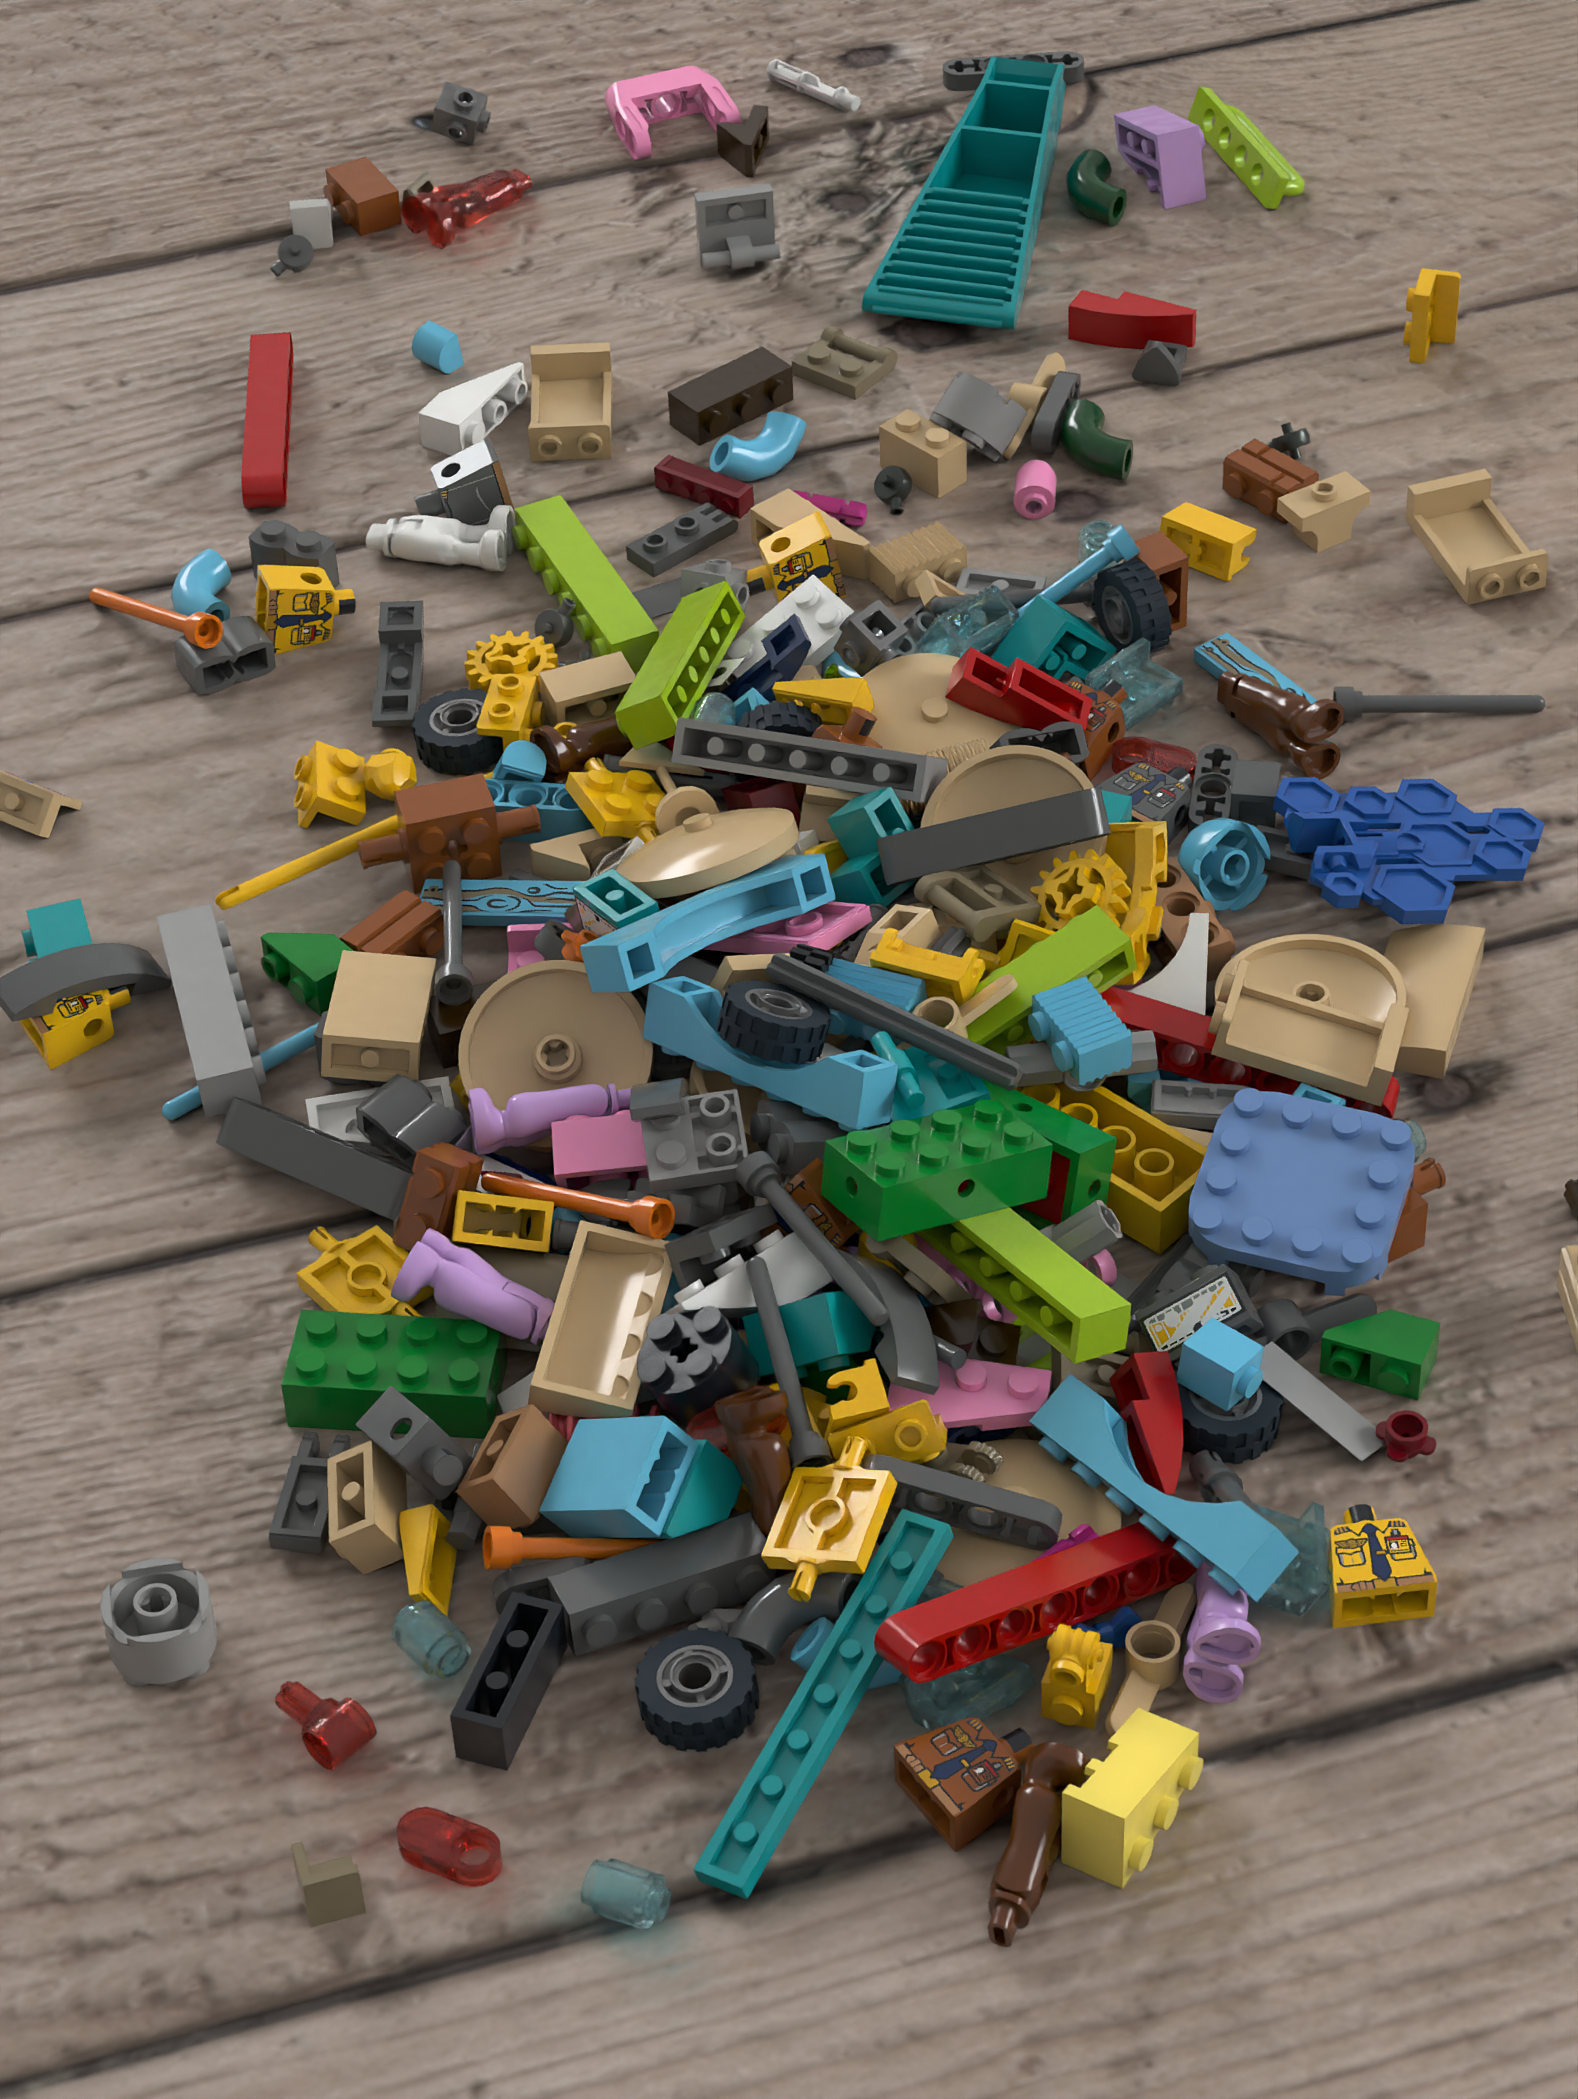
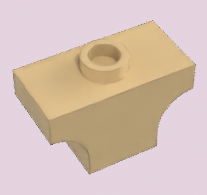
M1344 471L1279 497L1277 500V512L1293 525V533L1318 553L1351 539L1353 522L1359 512L1370 505L1371 491L1347 471Z

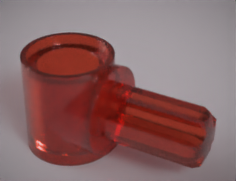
M298 1681L284 1682L280 1686L279 1693L275 1696L277 1707L302 1726V1740L310 1755L318 1764L329 1771H334L376 1736V1727L370 1715L352 1698L345 1697L340 1702L334 1698L322 1700Z

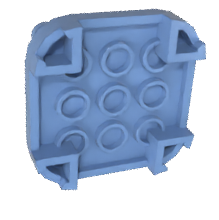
M1254 1088L1241 1089L1235 1094L1234 1101L1226 1106L1217 1120L1194 1184L1188 1212L1189 1237H1192L1195 1246L1208 1257V1265L1216 1264L1219 1267L1225 1264L1228 1266L1229 1261L1323 1282L1325 1283V1295L1345 1296L1346 1288L1365 1284L1373 1277L1379 1281L1388 1266V1253L1409 1188H1413L1415 1146L1411 1139V1129L1403 1121L1392 1120L1372 1112L1281 1092L1258 1091Z

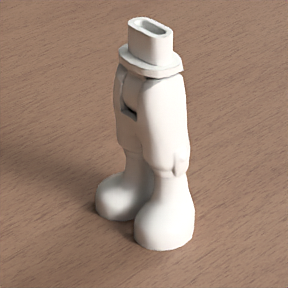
M497 505L490 514L489 522L485 525L477 526L468 525L453 518L427 515L402 517L399 523L396 518H390L386 524L373 523L366 537V547L368 550H383L385 556L392 558L398 557L411 561L431 562L446 566L461 565L463 563L481 567L487 571H504L507 567V555L512 554L514 547L511 532L512 526H515L514 510L510 505Z

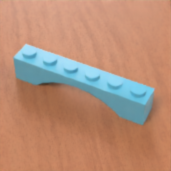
M825 854L786 855L748 874L720 884L581 945L580 950L592 993L631 992L666 976L667 972L679 961L711 944L762 925L804 914L835 900L836 897Z
M686 976L649 983L643 1038L662 1046L661 1050L664 1053L686 1056L696 1061V1066L701 1069L723 1072L730 1075L731 1081L736 1084L758 1087L766 1091V1096L770 1099L795 1103L802 1106V1111L805 1114L832 1119L839 1122L838 1126L840 1129L848 1132L857 1130L867 1131L871 1126L890 1122L898 1070L897 1064L864 1050L833 1055L817 1063L786 1064L778 1061L764 1060L754 1055L751 1056L729 1045L728 1041L720 1037V1032H717V1021L723 1003V997L719 990Z
M1071 1373L1029 1421L1044 1436L1038 1444L1049 1455L1061 1464L1069 1457L1075 1462L1071 1470L1093 1489H1096L1101 1483L1109 1489L1104 1495L1128 1516L1134 1509L1143 1514L1138 1520L1139 1523L1160 1541L1163 1542L1168 1535L1177 1540L1172 1548L1197 1569L1203 1562L1209 1565L1212 1569L1207 1575L1232 1596L1240 1589L1255 1602H1258L1299 1553L1274 1525L1242 1501L1224 1503L1186 1501L1166 1495L1146 1484L1136 1469L1128 1443L1126 1421L1103 1397Z

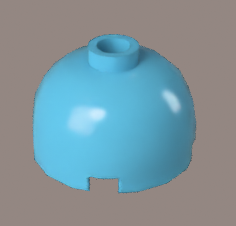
M1229 818L1209 820L1193 829L1182 843L1178 862L1202 898L1209 900L1215 910L1223 911L1230 908L1232 911H1237L1245 908L1257 898L1267 881L1268 875L1264 874L1263 870L1265 859L1270 860V848L1265 836L1253 825Z

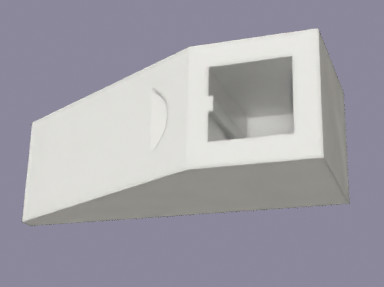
M517 362L440 392L418 413L422 447L454 455L482 441L527 397L528 385L525 381L524 364Z
M778 1229L753 1245L758 1253L755 1256L763 1258L767 1264L778 1306L805 1299L833 1281L828 1271L795 1232L783 1237ZM738 1254L713 1270L718 1277L716 1281L704 1287L699 1279L673 1295L678 1305L664 1314L672 1315L676 1312L680 1314L699 1310L701 1307L707 1306L718 1308L725 1318H742L743 1316L757 1313V1306L746 1270L747 1261L744 1262L741 1255Z

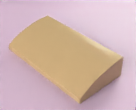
M1434 924L1404 928L1391 933L1384 956L1393 963L1403 977L1407 991L1406 1007L1410 1008L1394 1070L1444 1079L1482 961L1486 928L1467 925Z
M580 1220L530 1384L528 1405L533 1404L542 1412L590 1418L632 1416L642 1382L638 1377L637 1371L638 1354L648 1336L646 1333L648 1324L662 1312L673 1273L664 1246L669 1241Z

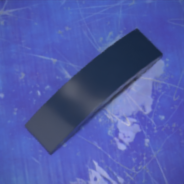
M793 614L766 636L761 642L767 654L706 705L699 700L691 716L714 712L718 723H722L720 713L751 688L758 691L771 704L776 699L772 690L775 682L792 681L801 668L812 643L800 618Z

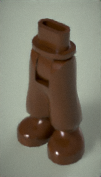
M1229 671L1221 674L1218 681L1217 700L1225 706L1226 712L1230 717L1235 718L1238 722L1264 738L1270 747L1281 757L1291 758L1299 771L1306 776L1316 777L1321 780L1335 770L1341 757L1340 749L1336 744L1325 739L1335 734L1343 723L1344 709L1340 704L1330 699H1321L1310 705L1307 699L1297 693L1280 689L1247 674L1240 673L1234 675Z
M616 717L568 729L565 738L556 729L548 725L533 729L529 737L530 742L536 744L546 757V770L541 781L542 783L566 784L569 772H586L584 768L589 759L595 757L596 760L598 757L603 762L605 754L623 758L633 748L630 739L619 730ZM664 740L658 741L657 743H664Z
M760 1387L722 1398L715 1402L714 1406L717 1417L726 1432L728 1452L747 1488L752 1518L767 1540L792 1477L784 1439L779 1434L767 1432L766 1426L771 1419L782 1414L788 1408L789 1403L785 1390L771 1391L770 1387ZM777 1569L778 1575L781 1576L797 1571Z
M1054 1742L1041 1743L1031 1748L1027 1757L1024 1772L1025 1778L1022 1786L1016 1792L1009 1842L993 1874L989 1889L988 1906L991 1918L988 1924V1933L990 1940L998 1946L1010 1947L1016 1930L1024 1929L1028 1926L1031 1914L1040 1903L1053 1864L1061 1849L1062 1792L1069 1784L1081 1788L1086 1782L1088 1775L1084 1774V1771L1090 1759L1084 1753L1071 1746Z

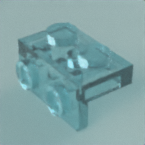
M1143 637L1121 650L1116 656L1098 668L1093 669L1085 679V685L1096 691L1108 679H1113L1123 686L1127 693V698L1120 706L1126 731L1183 692V678L1150 661V641Z
M1312 1502L1298 1519L1254 1504L1260 1515L1274 1525L1299 1551L1297 1556L1258 1602L1303 1617L1317 1599L1320 1600L1326 1595L1331 1584V1570L1327 1567L1326 1551L1329 1530L1325 1527L1324 1506Z
M1003 1653L925 1683L913 1682L903 1673L899 1676V1682L914 1723L931 1731L968 1717L983 1720L998 1709H1004L1013 1705L1021 1694L1037 1685L1030 1665Z

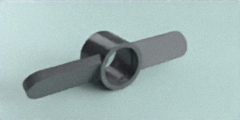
M1356 1293L1301 1313L1295 1302L1290 1299L1272 1300L1257 1310L1264 1327L1254 1332L1257 1339L1253 1341L1263 1347L1272 1341L1296 1361L1304 1356L1314 1343L1322 1341L1325 1330L1377 1313V1305L1367 1294Z

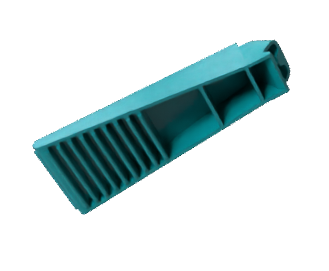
M1001 57L990 58L979 87L869 283L862 299L863 312L1016 330L1058 147L1057 134L1060 129L1066 82L1063 81L1064 64Z

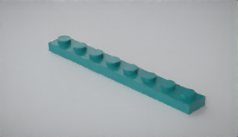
M905 1509L901 1510L693 1870L698 1881L748 1899L884 1660L877 1654L874 1648V1639L878 1628L891 1615L915 1606L954 1537L950 1524Z

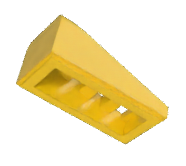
M863 678L775 682L772 688L775 698L779 703L790 701L796 702V705L799 706L805 705L811 709V712L817 713L821 717L822 724L844 725L853 707H860L872 713L875 704L868 683Z
M433 1504L401 1511L399 1526L409 1596L436 1623L446 1622L448 1617L457 1549L445 1541L451 1523Z

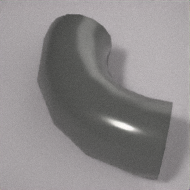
M796 1571L777 1577L751 1597L732 1625L728 1636L733 1639L737 1638L743 1643L744 1649L746 1651L749 1650L753 1657V1663L766 1666L773 1665L788 1637L801 1626L813 1622L820 1617H826L828 1620L834 1621L839 1619L861 1581L863 1574L827 1572L818 1575L808 1602H804L803 1599L802 1602L794 1600L787 1593Z

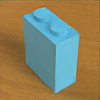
M666 1416L579 1419L539 1512L572 1538L660 1537L699 1443Z

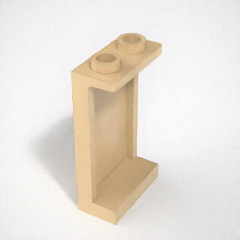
M610 342L531 346V420L528 425L531 462L612 458V364Z
M1486 469L1409 485L1407 493V523L1467 605L1546 587L1549 555L1544 549L1530 551L1490 499L1492 477Z
M342 951L322 1034L321 1076L388 1082L396 1074H400L411 1081L419 1079L420 1050L430 1000L432 996H435L436 958Z
M1240 959L1235 975L1225 974L1217 1001L1226 1003V1006L1216 1004L1208 1029L1209 1033L1217 1035L1211 1052L1212 1055L1377 1106L1382 1105L1394 1071L1410 1008L1391 1003L1385 1021L1382 1023L1245 980L1250 961Z

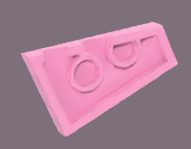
M967 1359L963 1367L954 1369L938 1361L939 1388L934 1395L890 1383L887 1399L890 1405L889 1411L923 1399L927 1400L933 1415L940 1413L946 1430L948 1428L973 1425L982 1431L1032 1426L1029 1422L1030 1419L1049 1398L1052 1371Z

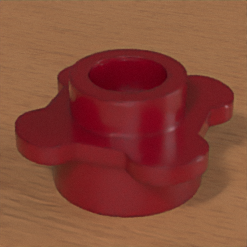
M1409 1410L1395 1412L1389 1416L1387 1421H1382L1376 1426L1375 1434L1377 1438L1385 1442L1387 1446L1386 1455L1392 1461L1404 1462L1406 1459L1413 1458L1418 1454L1431 1455L1436 1450V1440L1428 1436V1423L1417 1412Z

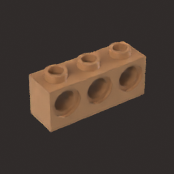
M1175 856L1167 858V882H1157L1155 906H1161L1164 910L1161 923V937L1156 941H1148V944L1165 968L1175 957L1184 941L1189 925L1190 913H1209L1207 982L1217 980L1221 970L1231 960V956L1235 954L1234 938L1228 928L1223 929L1216 919L1211 902L1202 898Z

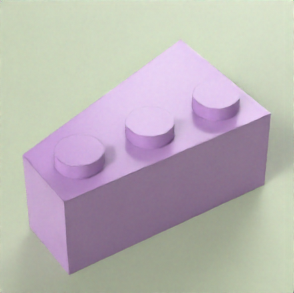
M1156 105L1114 114L1118 152L1136 174L1144 173L1149 180L1146 181V187L1150 192L1159 191L1161 194L1160 204L1164 209L1206 200L1202 161L1205 139L1199 125Z

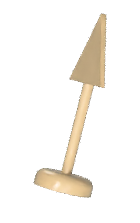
M656 742L637 750L633 747L619 761V766L656 770V774L667 792L660 800L656 809L655 824L660 835L683 825L684 820L701 813L713 815L719 813L714 799L705 790L694 786L677 788L668 773L704 776L705 771L697 766L671 762L673 752Z

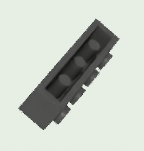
M750 1513L706 1526L676 1538H668L549 1576L548 1583L551 1601L563 1604L567 1643L574 1656L597 1651L606 1646L640 1635L650 1634L656 1630L692 1618H699L702 1614L713 1609H723L738 1603L748 1602L751 1597L776 1579L775 1569H769L761 1557L767 1540Z

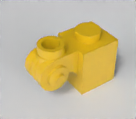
M1059 1624L1057 1631L1053 1632L1052 1637H1049L1047 1642L1050 1660L1041 1682V1717L1055 1720L1064 1725H1077L1095 1730L1112 1681L1113 1644L1100 1642V1633L1090 1630L1083 1632L1081 1628L1072 1629L1071 1626Z

